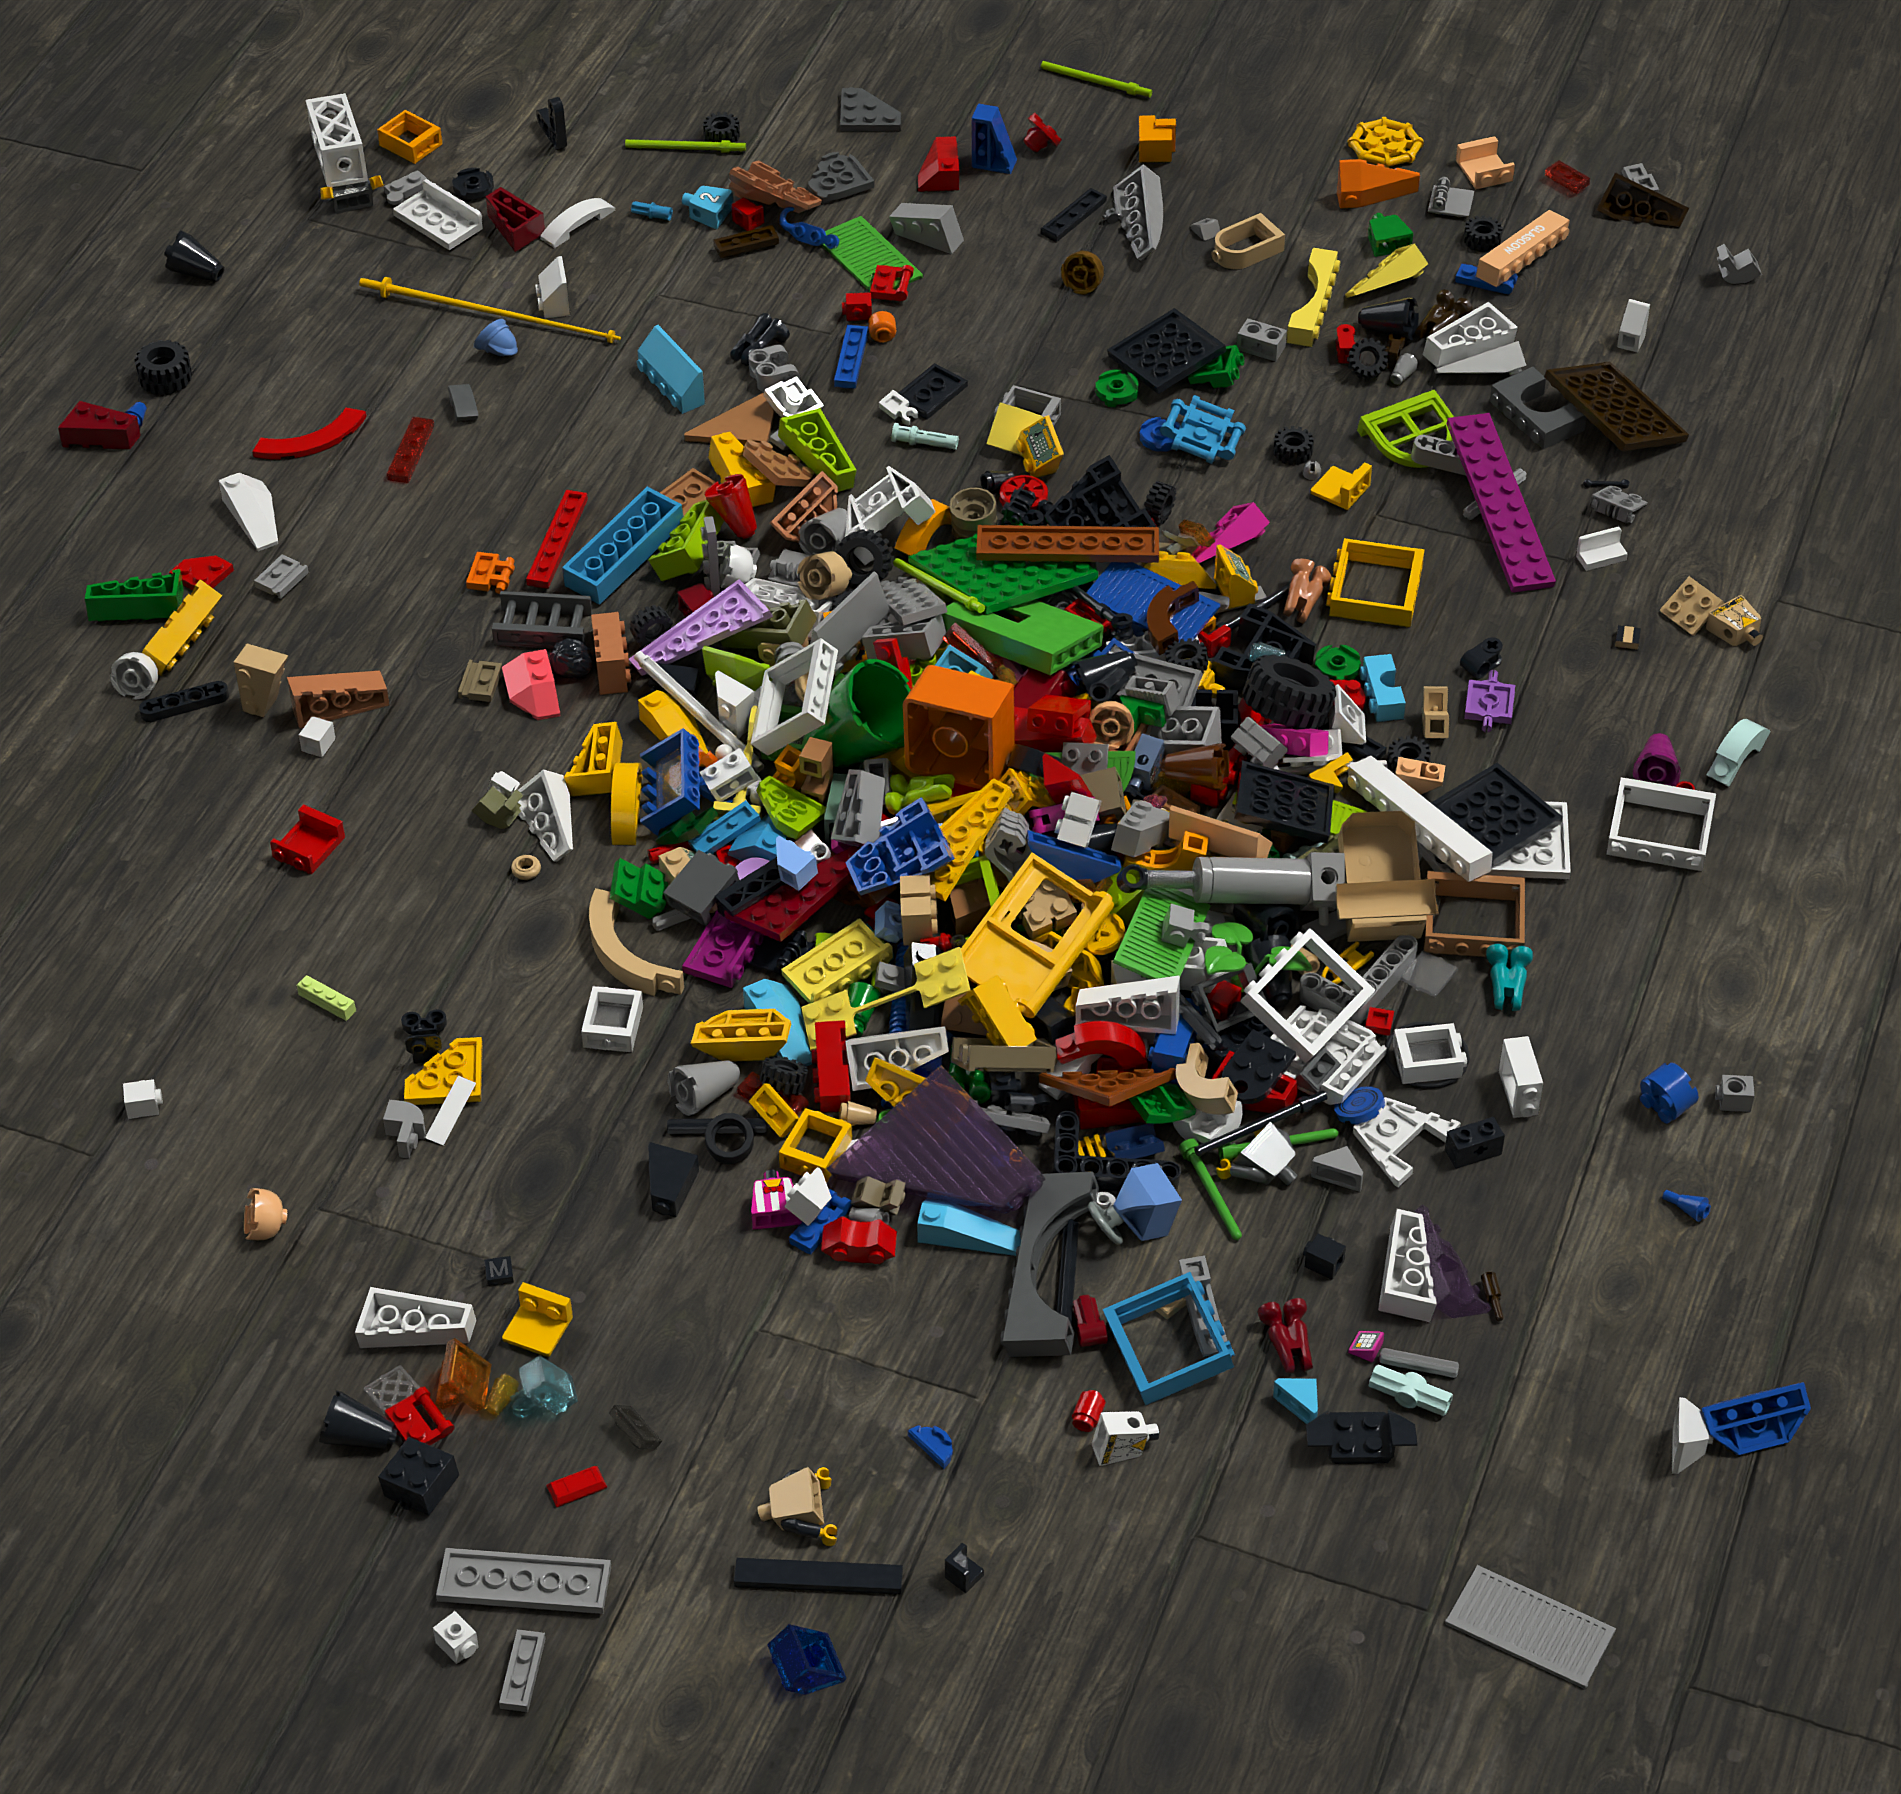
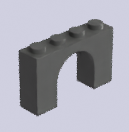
M1532 366L1493 384L1490 402L1544 450L1585 431L1586 416L1579 412L1572 403L1552 412H1537L1526 407L1525 403L1544 395L1546 379Z

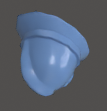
M498 319L490 323L481 331L474 342V348L477 350H484L487 353L490 352L498 356H512L518 351L516 339L504 319Z

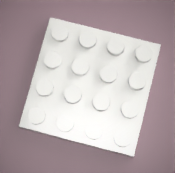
M1546 802L1563 816L1562 823L1492 866L1491 871L1484 875L1570 879L1567 802Z

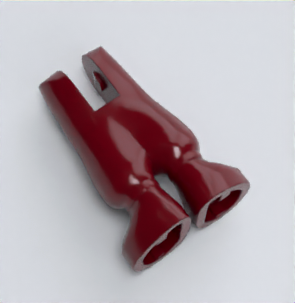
M1294 1298L1287 1301L1283 1306L1282 1312L1279 1304L1276 1302L1265 1303L1257 1311L1259 1320L1269 1327V1338L1277 1350L1286 1374L1294 1373L1293 1356L1298 1355L1303 1371L1313 1369L1307 1326L1301 1320L1307 1311L1306 1301L1302 1298ZM1282 1315L1287 1326L1282 1324Z

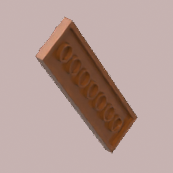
M978 525L976 560L1159 563V527Z

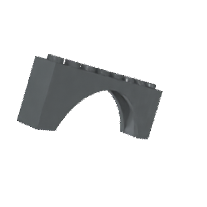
M1093 1172L1033 1174L1032 1184L1027 1189L1028 1205L1024 1206L1025 1222L1024 1226L1020 1227L1021 1244L1016 1249L1017 1266L1012 1271L1013 1288H1010L1008 1293L1010 1304L1009 1309L1005 1310L1006 1326L1005 1330L1001 1332V1344L1003 1347L1005 1346L1009 1357L1071 1355L1074 1331L1069 1318L1057 1313L1043 1302L1037 1293L1036 1278L1042 1255L1052 1239L1068 1224V1220H1074L1088 1212L1089 1202L1097 1203L1099 1186Z

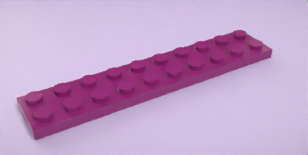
M1490 413L1448 418L1446 423L1511 592L1554 587L1556 583L1555 577Z

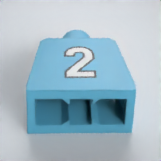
M700 186L694 195L684 193L682 197V205L689 206L690 218L714 229L719 228L732 210L731 204L734 203L732 190L710 186Z

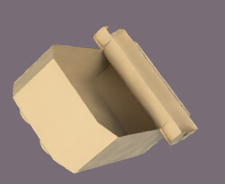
M1402 811L1352 813L1341 825L1338 837L1339 853L1345 854L1346 883L1336 884L1335 887L1337 916L1339 920H1346L1347 941L1395 940L1400 935H1411L1414 938H1421L1427 921L1426 915H1438V904H1436L1435 879L1421 880L1415 821Z

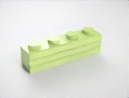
M307 975L297 984L298 994L301 997L345 1021L356 1012L353 1000Z

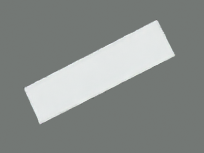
M461 1076L456 1078L425 1138L441 1145L445 1144L476 1085L475 1082Z

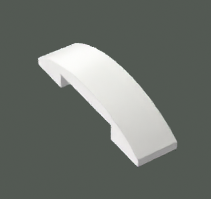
M601 198L579 202L556 217L541 234L540 239L556 248L570 239V231L593 217L599 220L614 212L615 207Z

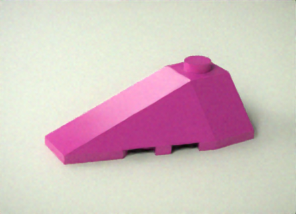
M1254 502L1233 506L1215 525L1217 529L1208 533L1205 537L1208 541L1200 544L1190 556H1193L1198 563L1216 555L1217 545L1230 549L1252 538L1260 537L1265 532L1264 528L1270 522Z

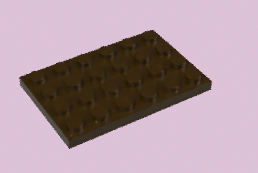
M1611 362L1548 369L1545 372L1544 378L1551 383V386L1556 388L1566 400L1570 401L1579 412L1583 413L1590 420V423L1601 430L1603 435L1609 438L1622 451L1683 443L1689 437V434Z

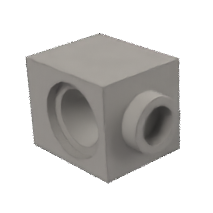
M1722 1075L1720 1085H1716L1715 1099L1720 1100V1110L1751 1112L1754 1100L1753 1076Z

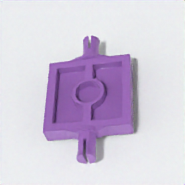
M1490 670L1488 672V680H1469L1464 719L1483 721L1482 730L1486 732V726H1488L1487 732L1492 731V722L1511 724L1515 685L1503 684L1497 681L1498 672L1494 670V677H1492L1493 670Z

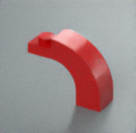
M1091 1021L1074 1025L1075 1033L1055 1040L1057 1059L1061 1064L1091 1054L1109 1055L1115 1058L1124 1070L1147 1062L1145 1043L1142 1038L1131 1028L1115 1022Z

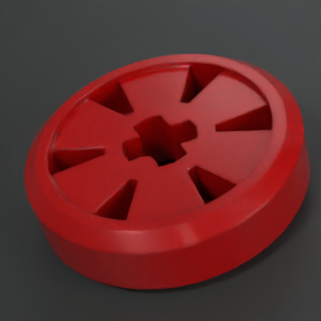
M1014 476L1007 479L1001 485L1000 503L1002 506L1006 502L1010 503L1013 491L1015 489L1019 490L1024 482V490L1032 491L1036 498L1029 510H1037V505L1040 501L1048 500V488L1042 480L1034 476Z

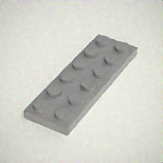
M909 574L901 575L898 577V580L892 582L889 580L880 582L890 613L903 625L948 612L946 603L920 580Z
M446 1548L436 1597L437 1601L603 1614L611 1571V1560Z

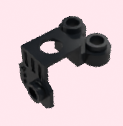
M438 1009L432 1010L427 1014L426 1018H421L416 1012H407L402 1016L403 1030L412 1035L405 1039L407 1052L413 1055L414 1064L426 1063L442 1049L441 1037L438 1036L437 1032L443 1031L447 1025L445 1012Z

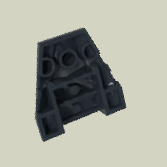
M1110 455L1090 465L1084 476L1079 481L1076 480L1071 490L1065 496L1062 495L1044 515L1049 526L1156 527L1146 509L1141 510L1121 481V471Z

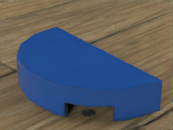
M919 1425L908 1430V1436L945 1469L953 1455L952 1441L948 1434L937 1426L921 1428Z

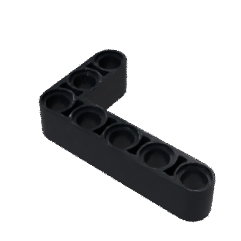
M1063 1111L1057 1116L1053 1173H1064L1062 1170H1067L1069 1173L1091 1171L1095 1173L1094 1176L1099 1190L1120 1191L1131 1168L1158 1163L1165 1175L1172 1177L1169 1181L1174 1189H1178L1181 1170L1178 1164L1172 1161L1078 1156V1116L1071 1111ZM1112 1173H1119V1174H1121V1175H1120V1176H1116V1175H1113Z

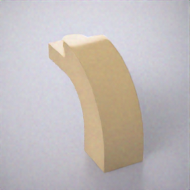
M1200 1043L1190 1044L1188 1055L1185 1056V1063L1176 1065L1177 1081L1186 1097L1196 1109L1202 1112L1217 1115L1234 1113L1238 1092L1229 1077L1206 1079L1205 1074L1209 1058Z

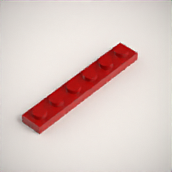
M572 490L565 491L526 578L527 585L549 589L588 501L587 493Z

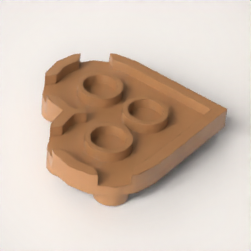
M747 440L743 447V456L775 485L805 487L809 484L815 472L809 467L803 466L800 463V458L793 454H789L787 457L772 450L773 446L766 441L757 443L753 440Z

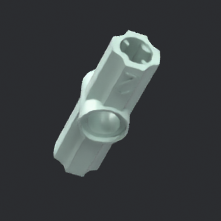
M1379 1364L1375 1366L1369 1381V1387L1394 1396L1395 1400L1403 1407L1415 1408L1417 1405L1442 1416L1446 1415L1453 1397L1452 1393L1427 1384L1425 1378L1417 1373L1408 1372L1404 1375Z

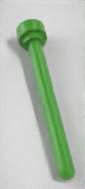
M1332 1128L1290 1135L1289 1137L1292 1145L1334 1139L1338 1136V1131ZM1233 1142L1219 1147L1220 1160L1228 1159L1233 1161V1158H1236L1250 1142L1235 1144Z
M1194 1138L1185 1140L1179 1146L1182 1157L1193 1164L1231 1237L1234 1240L1241 1239L1242 1233L1200 1156L1198 1157L1195 1154L1194 1147L1199 1146L1198 1141Z

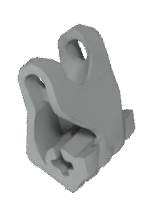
M1004 808L986 836L985 855L1006 875L1010 883L1032 852L1027 843V831H1030L1028 822L1021 813ZM1026 844L1024 853L1017 850V847H1023Z

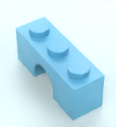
M1391 654L1364 657L1363 666L1360 667V678L1365 680V695L1370 698V713H1374L1376 722L1404 719L1406 702L1401 686L1394 687L1396 668Z

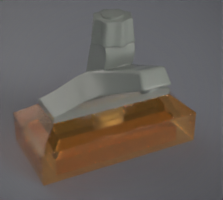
M1185 519L1178 525L1180 530L1178 536L1162 530L1163 536L1175 541L1166 549L1170 555H1174L1187 547L1200 545L1210 547L1215 542L1202 524Z

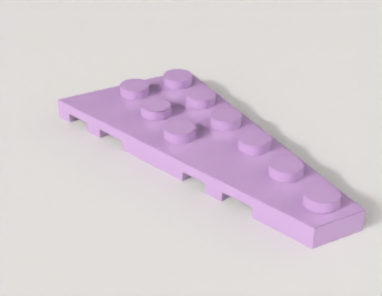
M739 579L640 651L650 656L656 663L669 664L703 649L704 646L714 644L773 617V615ZM635 655L629 658L633 667L642 676L647 674L634 659Z

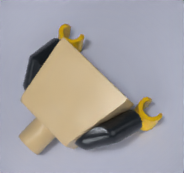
M809 1467L802 1470H790L778 1482L770 1486V1502L758 1506L760 1519L763 1522L773 1519L783 1531L816 1539L818 1536H821L822 1542L826 1546L835 1545L837 1538L827 1534L837 1535L838 1530L836 1526L829 1524L824 1529L820 1526L824 1524L820 1489H828L831 1486L832 1479L829 1477V1470L825 1467L819 1468L817 1473H814Z

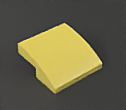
M999 403L987 445L1023 456L1022 452L1020 453L1017 449L1016 440L1023 429L1040 420L1043 416Z

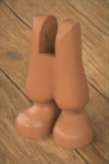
M1295 559L1292 562L1291 571L1294 576L1289 585V592L1283 612L1284 615L1290 617L1294 609L1300 611L1297 621L1302 624L1306 622L1313 606L1321 596L1323 587L1328 586L1331 581L1330 572L1323 566H1317L1313 570L1315 564L1309 559ZM1312 572L1311 582H1309V575Z

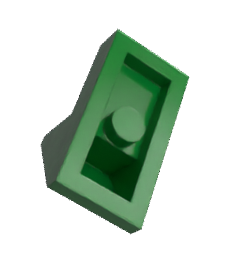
M1121 694L1120 703L1130 710L1133 717L1134 733L1141 723L1163 728L1166 723L1164 704Z

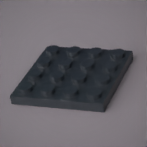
M1175 308L1107 349L1108 356L1158 394L1227 352L1225 344Z
M1242 760L1234 820L1244 824L1261 826L1267 830L1284 832L1290 836L1307 838L1313 842L1327 844L1331 830L1334 784Z
M1498 762L1431 802V804L1493 852L1492 866L1560 825L1563 819L1562 815Z

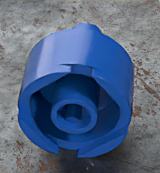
M1663 1063L1640 1083L1642 1092L1640 1096L1641 1103L1646 1108L1652 1107L1658 1112L1659 1118L1666 1124L1675 1120L1697 1103L1699 1096L1696 1087L1692 1089L1688 1083L1691 1081L1689 1075L1675 1063H1669L1668 1065Z

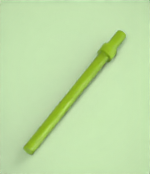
M1046 61L1041 63V69L1127 91V94L1134 96L1136 94L1149 98L1152 96L1153 91L1151 89L1140 87L1133 82L1128 84Z
M625 140L626 148L720 150L722 153L746 151V143H730L728 140H722L721 142Z

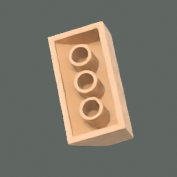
M1171 805L1168 837L1175 841V846L1181 842L1185 831L1209 837L1206 851L1207 857H1210L1211 853L1219 857H1268L1272 842L1260 833Z

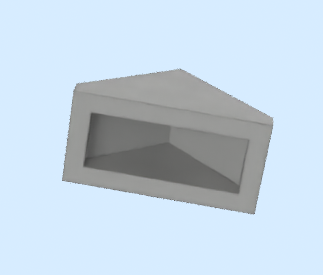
M1347 1146L1314 1157L1311 1177L1358 1192L1361 1191L1363 1171Z

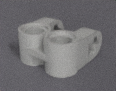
M782 345L756 349L749 353V372L757 380V388L762 392L781 381L785 383L796 376L798 379L800 378V374L794 365H784L788 361L789 356Z

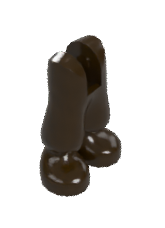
M1446 289L1441 290L1436 296L1437 304L1431 307L1426 317L1415 330V334L1420 338H1424L1429 332L1428 336L1472 312L1473 307L1470 301L1466 298H1459L1455 302L1454 296L1450 291Z

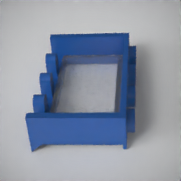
M684 728L640 754V758L652 766V769L647 767L642 770V775L653 784V787L648 784L642 788L643 794L652 800L653 804L648 801L642 805L643 811L648 815L641 818L640 823L657 836L661 828L668 826L695 810V808L697 810L700 809L699 741L695 735L690 734Z

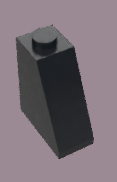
M650 1142L648 1151L652 1211L658 1212L661 1215L677 1217L699 1173L698 1155Z

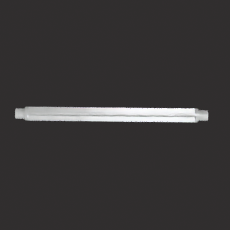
M642 651L635 654L634 659L639 663V666L723 744L731 746L733 751L741 748L744 753L746 745L651 659L650 656L645 655ZM753 753L751 766L758 773L764 768V764Z

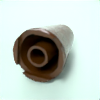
M1217 743L1166 755L1165 759H1162L1161 769L1167 778L1216 791L1224 790L1227 783H1223V779L1229 776L1228 750H1223V747L1226 746L1225 744Z

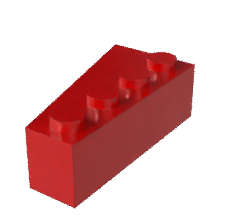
M1014 707L1015 744L1028 746L1044 753L1062 752L1063 742L1094 744L1097 737L1091 720L1082 717L1074 722V734L1071 737L1028 731V709Z

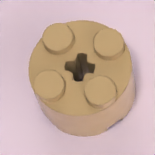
M834 551L805 557L800 562L797 574H800V581H798L800 590L806 597L813 600L832 598L842 594L852 578L850 568L847 567L844 559Z

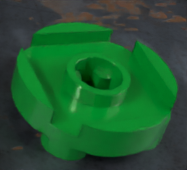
M1109 370L1099 376V380L1095 384V392L1098 398L1104 401L1108 407L1133 402L1137 399L1138 380L1129 372L1126 375L1121 374V370Z
M1328 645L1320 649L1316 654L1315 669L1321 671L1323 675L1328 676L1331 680L1350 681L1355 679L1360 673V655L1355 649L1347 645H1340V648H1332V645Z

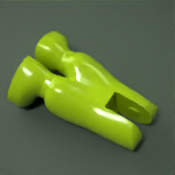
M900 774L892 775L890 785L893 792L885 795L886 807L891 814L895 815L901 809L921 797L926 804L949 799L952 795L951 789L954 788L955 777L952 774L917 776L911 778L908 784L904 776Z

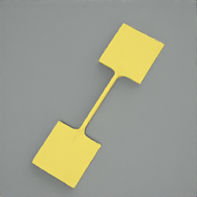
M957 947L915 963L917 982L914 986L862 1006L851 1007L847 990L802 1006L810 1050L816 1049L815 1022L845 1020L846 1038L857 1034L854 1024L855 1014L915 991H920L924 1008L970 992L961 948Z

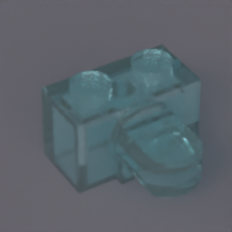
M541 1356L536 1357L519 1368L523 1389L510 1396L513 1414L518 1417H527L541 1407L559 1414L578 1402L572 1376Z

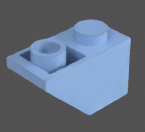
M781 836L776 838L777 864L780 879L799 891L818 874L816 858L810 851L799 848L794 842L787 841Z

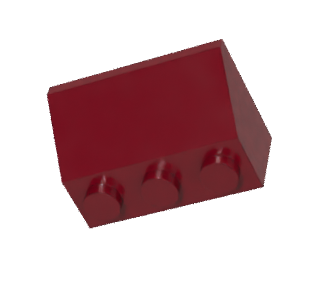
M1028 667L1014 687V707L1028 709L1046 694L1073 698L1079 687L1065 671L1058 670L1048 675Z

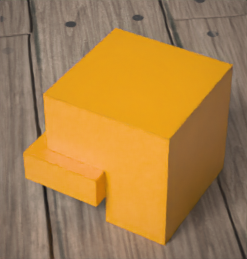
M1155 115L1139 116V162H1172V152H1175L1176 119H1155Z

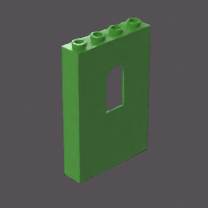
M1035 599L1000 610L1024 619L1019 623L993 613L986 615L983 612L970 611L959 601L946 606L948 612L941 614L947 636L1048 675L1057 672L1071 662L1102 646L1104 625Z

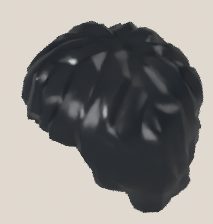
M567 638L554 645L549 656V663L552 673L563 678H586L587 673L590 672L594 665V656L592 649L584 645L583 642Z

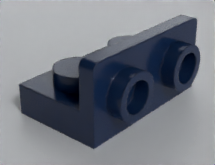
M1144 1123L1104 1134L1108 1157L1136 1159L1165 1151L1163 1141L1156 1137L1153 1123Z

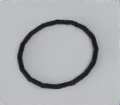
M1431 1021L1412 1022L1398 1029L1442 1024ZM1393 1032L1385 1044L1387 1048L1385 1063L1393 1075L1401 1079L1400 1073L1390 1062L1389 1048L1394 1037ZM1461 1037L1462 1047L1464 1052L1466 1053L1468 1066L1470 1061L1469 1050L1467 1044ZM1463 1067V1074L1466 1072L1467 1067ZM1459 1078L1447 1079L1439 1083L1415 1082L1408 1084L1421 1088H1440L1454 1083Z

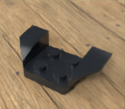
M1388 1410L1387 1414L1385 1412L1329 1413L1326 1411L1306 1425L1308 1447H1328V1457L1333 1464L1388 1463L1394 1457L1395 1446H1417L1415 1424Z

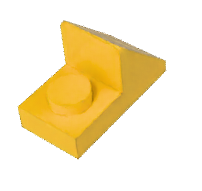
M1347 752L1307 777L1334 784V793H1339L1343 785L1339 781L1338 776L1349 769L1347 766L1353 759Z

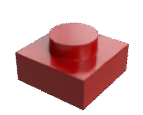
M1370 1007L1365 1028L1375 1034L1390 1036L1394 1011Z

